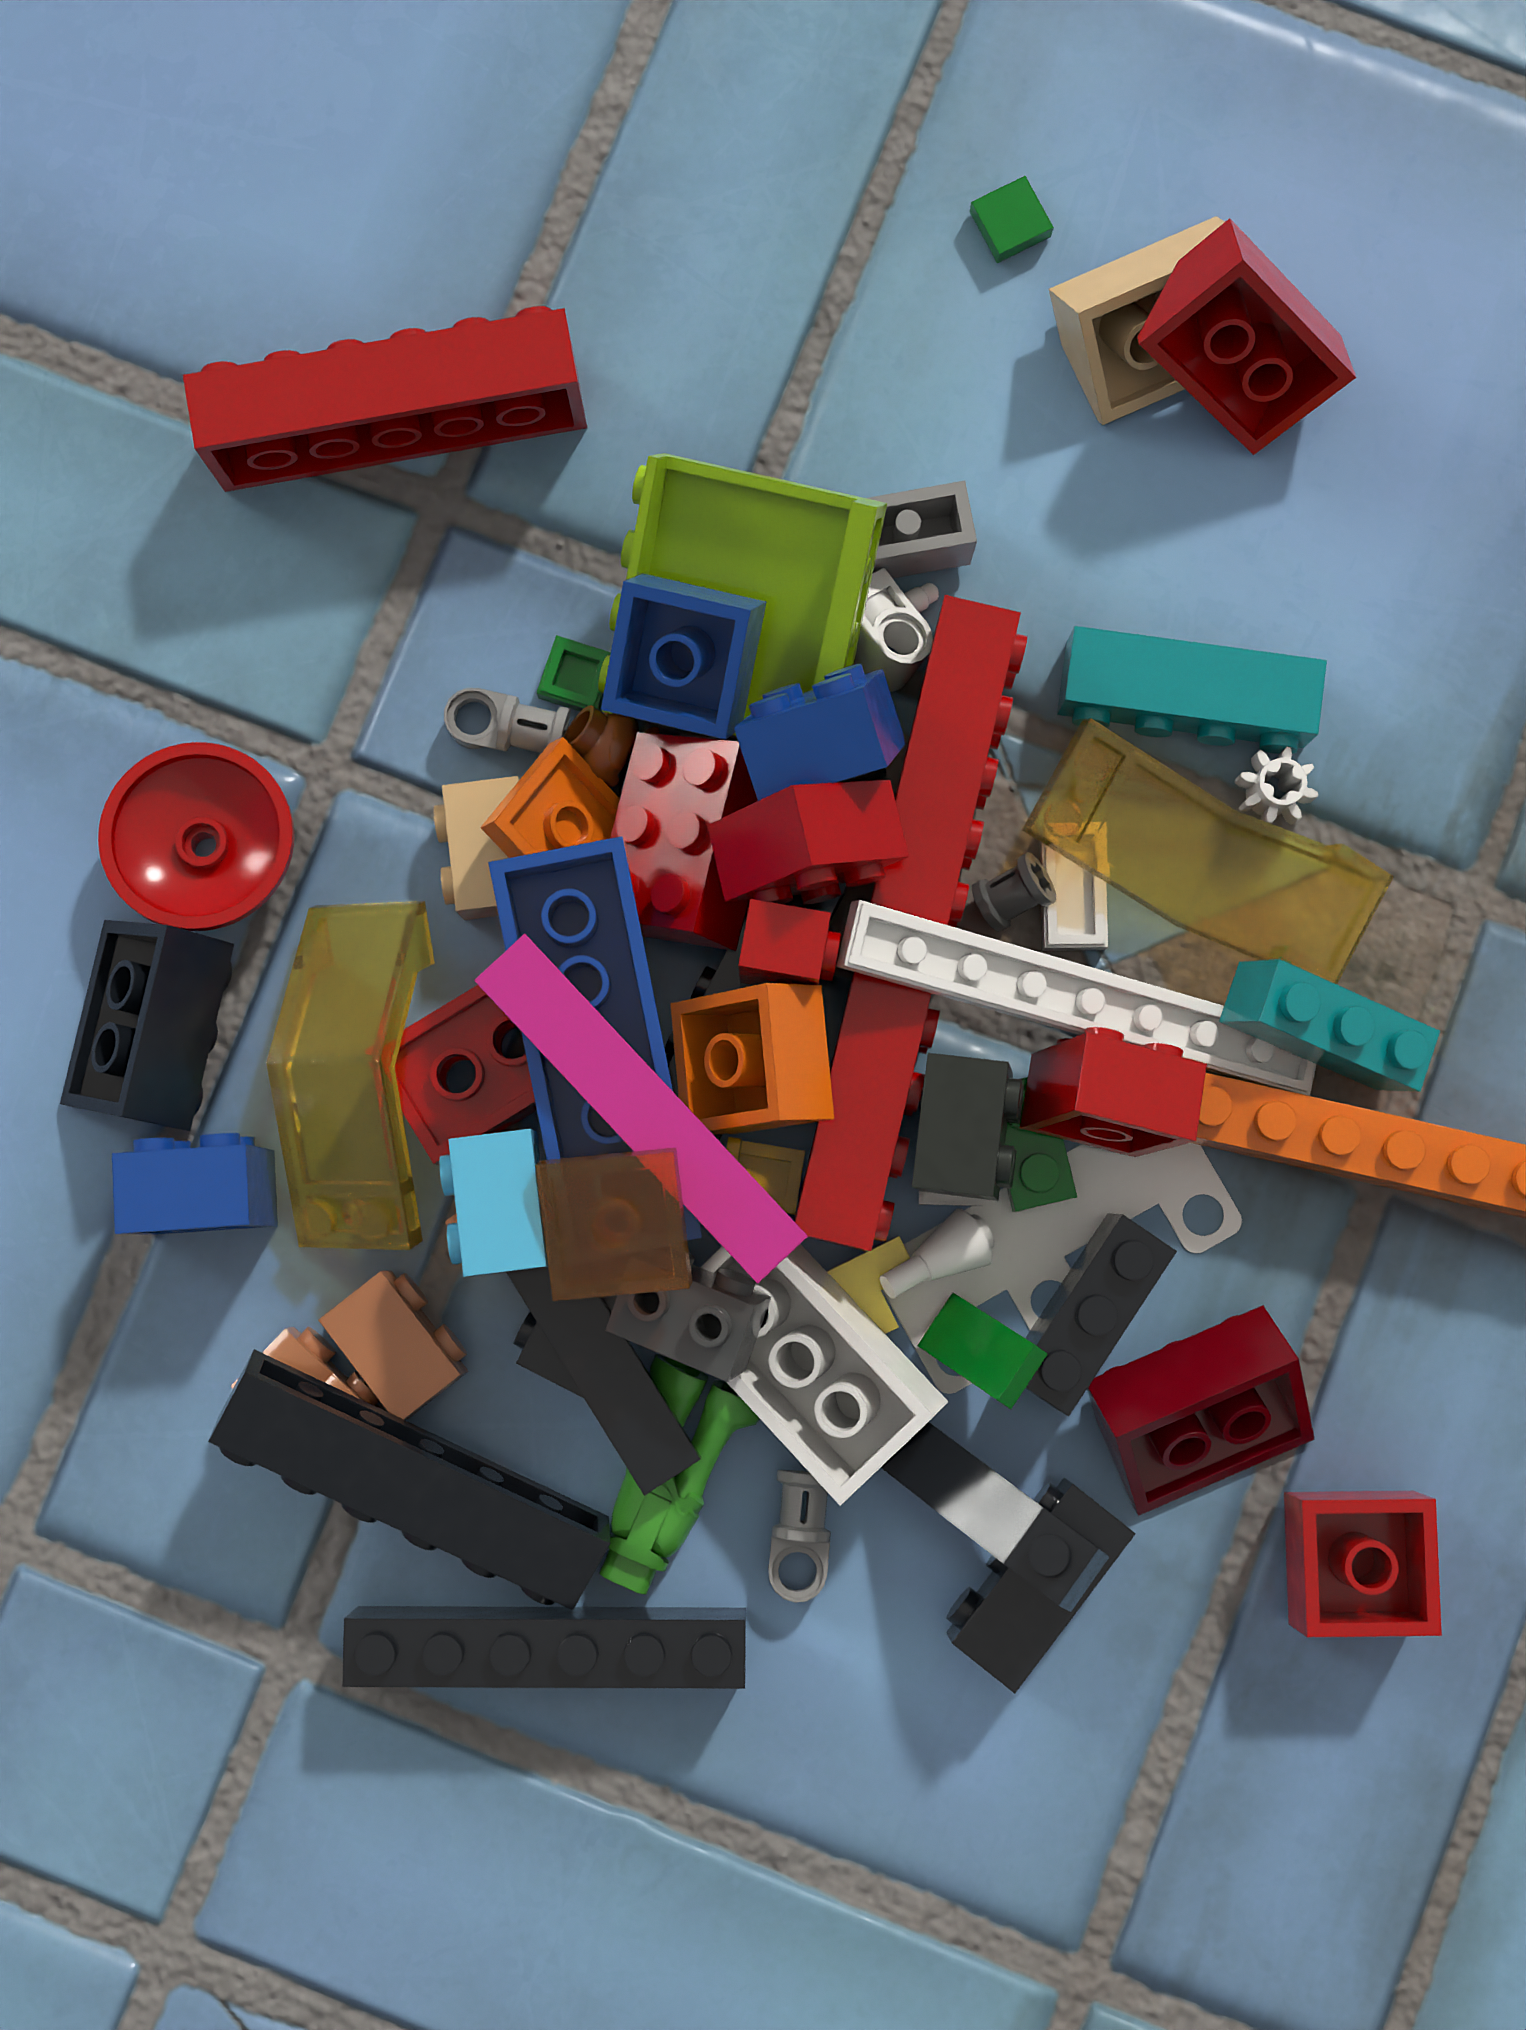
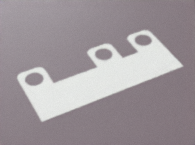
M1188 1143L1138 1157H1131L1081 1144L1067 1152L1077 1198L1012 1212L1007 1188H1003L999 1192L998 1201L983 1199V1206L967 1208L965 1210L967 1213L980 1216L992 1232L994 1247L991 1249L992 1262L990 1265L932 1281L924 1280L894 1299L890 1298L884 1289L882 1290L935 1386L943 1393L952 1394L972 1384L962 1376H953L945 1373L939 1367L936 1358L917 1346L951 1294L955 1293L977 1307L1007 1290L1029 1330H1031L1039 1318L1031 1306L1033 1290L1040 1283L1048 1280L1062 1283L1071 1269L1065 1256L1088 1244L1107 1213L1123 1214L1132 1219L1159 1204L1181 1244L1191 1253H1202L1236 1234L1242 1224L1241 1214L1201 1145ZM1196 1195L1212 1196L1222 1206L1224 1214L1222 1225L1211 1235H1196L1184 1224L1183 1208L1187 1201ZM941 1224L904 1244L910 1258H912L913 1252Z

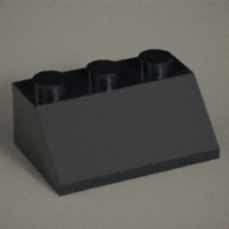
M104 920L60 1104L191 1131L193 1118L199 1111L203 1100V1087L201 1084L208 1054L214 1048L218 1036L216 1020L222 995L232 977L231 956L234 943L170 925Z

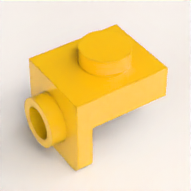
M728 1137L726 1149L787 1214L795 1215L805 1150Z

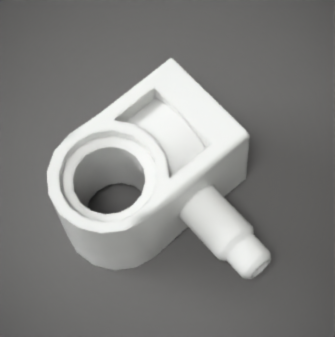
M885 568L873 573L853 665L862 664L865 674L883 668L890 692L901 689L920 667L933 645L932 631L920 613L926 610L929 604L938 600V588L932 583H926L921 587H914L903 593ZM887 646L893 648L898 654L892 652Z

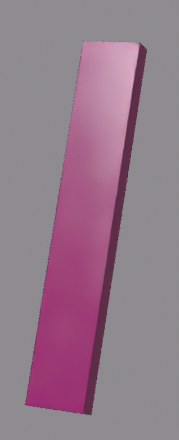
M525 933L474 980L757 1284L808 1237Z

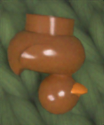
M589 705L574 718L564 738L589 764L592 772L612 788L620 782L618 773L626 763L629 766L636 734L639 732V725L633 717L616 713H602L594 706ZM651 727L644 733L659 734L660 731L658 727Z

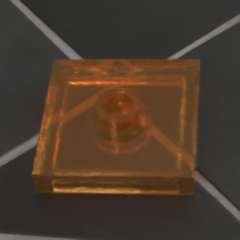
M676 1147L541 1160L535 1165L553 1301L690 1289L692 1274Z

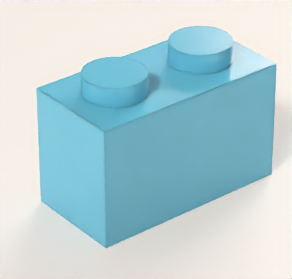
M523 1129L448 1139L450 1155L440 1156L439 1166L444 1196H455L457 1223H449L447 1225V1242L451 1263H462L463 1277L553 1266L538 1133L532 1129Z

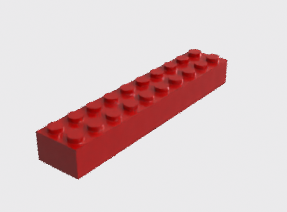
M944 595L895 795L909 857L884 867L886 877L875 881L870 903L955 928L957 923L961 922L969 884L958 882L961 869L969 871L972 859L975 860L984 827V822L973 819L975 808L984 809L986 799L991 795L999 759L987 756L989 748L998 749L1001 736H1004L1013 703V697L1002 695L1003 688L1012 689L1015 676L1019 674L1028 636L1016 633L1021 612ZM853 971L830 1067L834 1119L817 1122L794 1222L806 1233L807 1238L861 1251H871L874 1240L886 1241L895 1203L883 1200L889 1177L897 1179L898 1176L901 1177L910 1138L898 1136L903 1115L912 1116L913 1112L916 1113L925 1074L913 1072L918 1053L926 1055L928 1048L931 1049L940 1010L928 1008L932 993Z

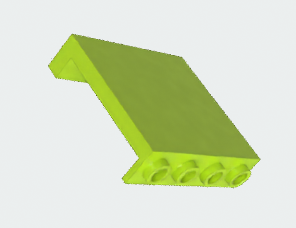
M666 453L648 456L647 465L639 466L633 483L632 501L634 504L639 505L635 530L630 529L627 532L621 551V566L628 569L626 580L644 573L767 602L744 719L751 714L749 705L762 700V695L767 692L800 683L802 692L805 693L813 690L812 685L824 681V675L852 666L854 664L888 503ZM621 593L616 595L611 608L609 626L612 631H615ZM607 655L604 659L599 675L598 688L601 693H604L610 655Z

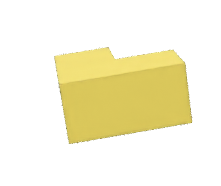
M900 1236L826 1271L885 1334L899 1328L881 1291L883 1288L880 1283V1276L910 1259Z

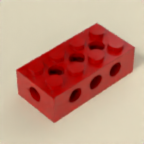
M479 985L474 986L366 1052L432 1163L435 1165H439L440 1156L450 1155L448 1139L503 1132L537 1111L526 1054L516 1059L505 1058L502 1052V1041L505 1035L518 1027ZM461 1061H472L476 1070L474 1083L464 1092L452 1093L447 1083L450 1069Z

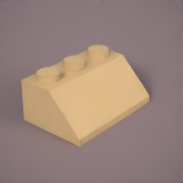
M1215 216L1049 288L1061 345L1098 422L1102 425L1185 390L1139 345L1137 336L1178 260L1225 222L1219 217Z

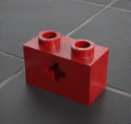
M750 899L738 965L740 983L751 985L764 983L819 985V979L833 981L841 933L828 931L831 913Z

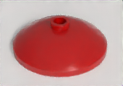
M191 742L158 750L137 762L121 777L104 805L99 823L98 845L101 863L111 886L125 903L139 915L156 924L170 925L188 931H208L229 926L248 917L270 899L283 881L289 868L293 854L295 833L288 801L276 780L261 764L243 752L231 747L207 742ZM202 840H215L216 848L212 854L205 857L196 855V847Z

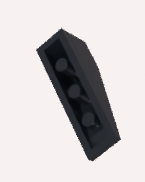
M930 1422L919 1430L881 1467L1055 1604L1070 1612L1109 1559L1107 1554Z

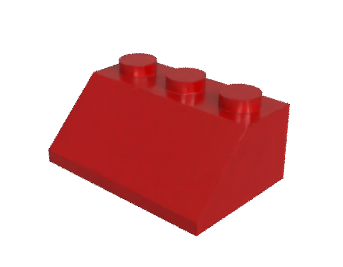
M1230 218L1178 260L1137 336L1139 345L1253 455L1356 378L1339 332Z

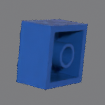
M644 573L623 581L601 710L726 740L735 733L734 727L744 720L767 602Z
M862 664L848 666L824 675L825 680L812 685L813 690L803 693L800 683H795L767 692L762 695V700L749 705L751 714L736 725L734 730L758 801L791 785L835 783L889 766L905 746L906 741L883 668L865 674Z
M240 1133L200 1135V1147L191 1148V1141H174V1138L133 1140L134 1152L112 1153L115 1234L159 1235L277 1227L275 1151L255 1146V1137H240Z

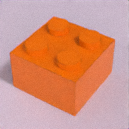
M764 983L670 1003L678 1097L712 1134H739L834 1119L822 985Z

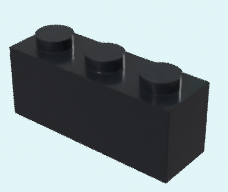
M1107 1213L1026 1336L1027 1340L1041 1348L1048 1355L1025 1389L1069 1417L1177 1251L1125 1215Z
M1063 1478L1057 1487L1051 1483L1046 1484L1033 1500L1109 1556V1559L1073 1610L1070 1612L1055 1604L991 1555L986 1564L992 1570L991 1574L977 1592L968 1587L953 1604L946 1617L952 1623L946 1632L951 1643L1014 1694L1136 1534L1066 1478Z

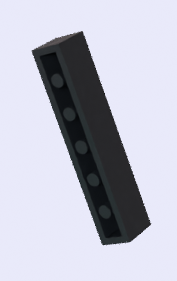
M255 1349L220 1412L208 1441L218 1446L225 1457L243 1466H254L257 1464L281 1475V1479L286 1485L300 1493L313 1495L318 1492L341 1503L343 1509L354 1518L368 1523H374L377 1520L402 1531L403 1536L413 1545L430 1551L439 1548L460 1558L463 1564L472 1572L486 1578H494L496 1575L519 1585L529 1598L544 1605H553L556 1602L574 1610L610 1545L609 1516Z
M358 1606L344 1618L342 1687L745 1689L746 1608L575 1607L574 1610L566 1607Z

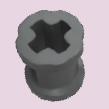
M1029 852L1017 859V866L990 881L987 879L979 880L972 884V894L975 903L986 922L996 932L1010 927L1011 919L1040 904L1047 907L1056 901L1055 888L1047 871L1040 861Z

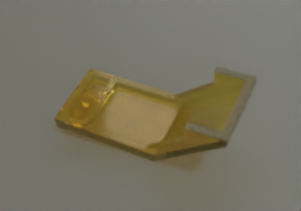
M1092 718L1081 721L1022 829L1025 833L1177 927L1257 960L1281 959L1335 984H1338L1394 878L1393 875L1344 844L1325 845L1232 809Z
M425 901L315 905L308 909L266 1062L299 1247L411 1250L423 1241L395 1063L417 974L419 971L435 964Z

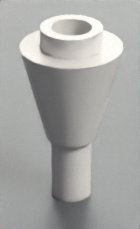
M956 1209L913 1252L912 1258L880 1276L881 1286L886 1294L894 1299L924 1280L932 1281L988 1266L992 1262L991 1249L994 1247L992 1232L986 1222L977 1214L970 1215L963 1209Z

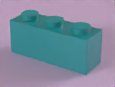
M1281 959L1239 962L1219 1022L1370 1088L1386 1091L1421 1092L1440 1034V1030Z

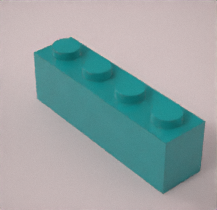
M1074 626L1065 647L1057 715L1072 717V723L1083 728L1104 729L1110 726V722L1135 725L1134 732L1143 736L1169 737L1172 735V731L1197 734L1196 740L1208 745L1228 746L1233 745L1235 739L1260 742V750L1273 754H1280L1286 747H1290L1293 754L1297 752L1298 748L1307 746L1319 734L1327 660Z

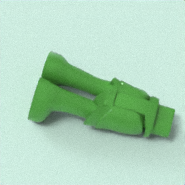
M655 1354L649 1374L680 1424L684 1427L706 1385L708 1376L700 1370L662 1354ZM715 1380L713 1382L691 1440L700 1454L701 1460L645 1496L626 1467L625 1477L613 1508L611 1533L613 1534H610L609 1551L599 1572L602 1577L636 1593L646 1595L656 1572L666 1571L669 1563L667 1558L675 1554L685 1542L699 1518L698 1513L704 1506L702 1495L723 1447L736 1430L756 1425L760 1420L727 1382L722 1380Z

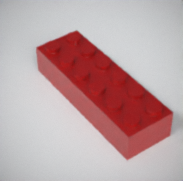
M533 306L519 311L515 317L493 321L482 317L465 318L456 322L452 328L430 332L418 328L402 329L393 333L390 339L367 343L355 339L339 340L331 343L327 350L304 354L291 350L276 351L268 354L264 361L241 365L227 361L213 362L202 367L201 372L183 375L194 449L225 492L588 428L565 308L552 310L545 306Z

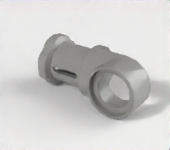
M465 688L457 691L449 698L444 708V721L451 737L459 745L468 749L488 747L508 751L512 746L542 753L549 743L564 737L569 727L571 709L560 706L555 712L520 704L519 698L516 696L481 688ZM470 702L481 703L491 712V722L488 728L477 735L463 733L456 726V715L459 709Z
M777 1470V1481L782 1483L783 1487L779 1524L772 1526L768 1564L769 1580L775 1592L783 1599L795 1603L805 1602L819 1594L827 1578L831 1532L825 1528L828 1492L807 1471ZM804 1491H807L805 1519L801 1521L802 1494ZM790 1553H805L815 1562V1578L804 1589L794 1590L788 1588L779 1578L778 1569L780 1562Z

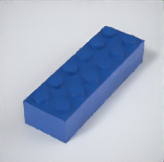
M623 836L488 862L505 950L525 933L673 1091ZM522 1032L567 1265L702 1238L697 1218Z

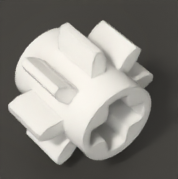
M1286 747L1272 761L1262 750L1258 751L1251 758L1252 766L1257 774L1242 772L1235 779V784L1246 788V800L1240 805V812L1252 809L1255 813L1261 815V827L1265 829L1281 814L1286 822L1293 825L1302 818L1301 810L1296 802L1302 804L1311 803L1318 797L1317 791L1307 787V775L1314 769L1313 764L1301 766L1292 760L1290 747ZM1272 776L1279 779L1278 788L1286 792L1280 800L1273 797L1274 787L1266 783Z

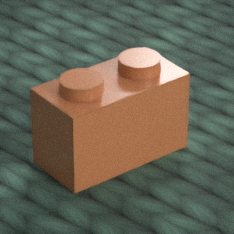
M391 1270L380 1271L318 1321L385 1409L403 1420H408L469 1372L460 1361L467 1355V1352L459 1339L445 1324L441 1325L438 1329L434 1327L421 1310V1308L428 1304L426 1297L406 1273L397 1278Z

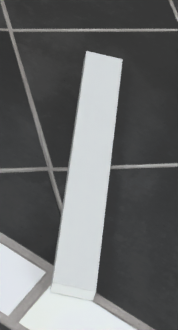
M862 900L851 902L836 967L1078 1035L1083 1034L1086 1028L1102 1027L1123 1033L1124 1042L1141 1047L1148 1043L1173 1045L1183 1050V1058L1207 1064V1071L1254 1084L1310 1096L1317 1064L1219 1022L1224 1008L1223 1005Z

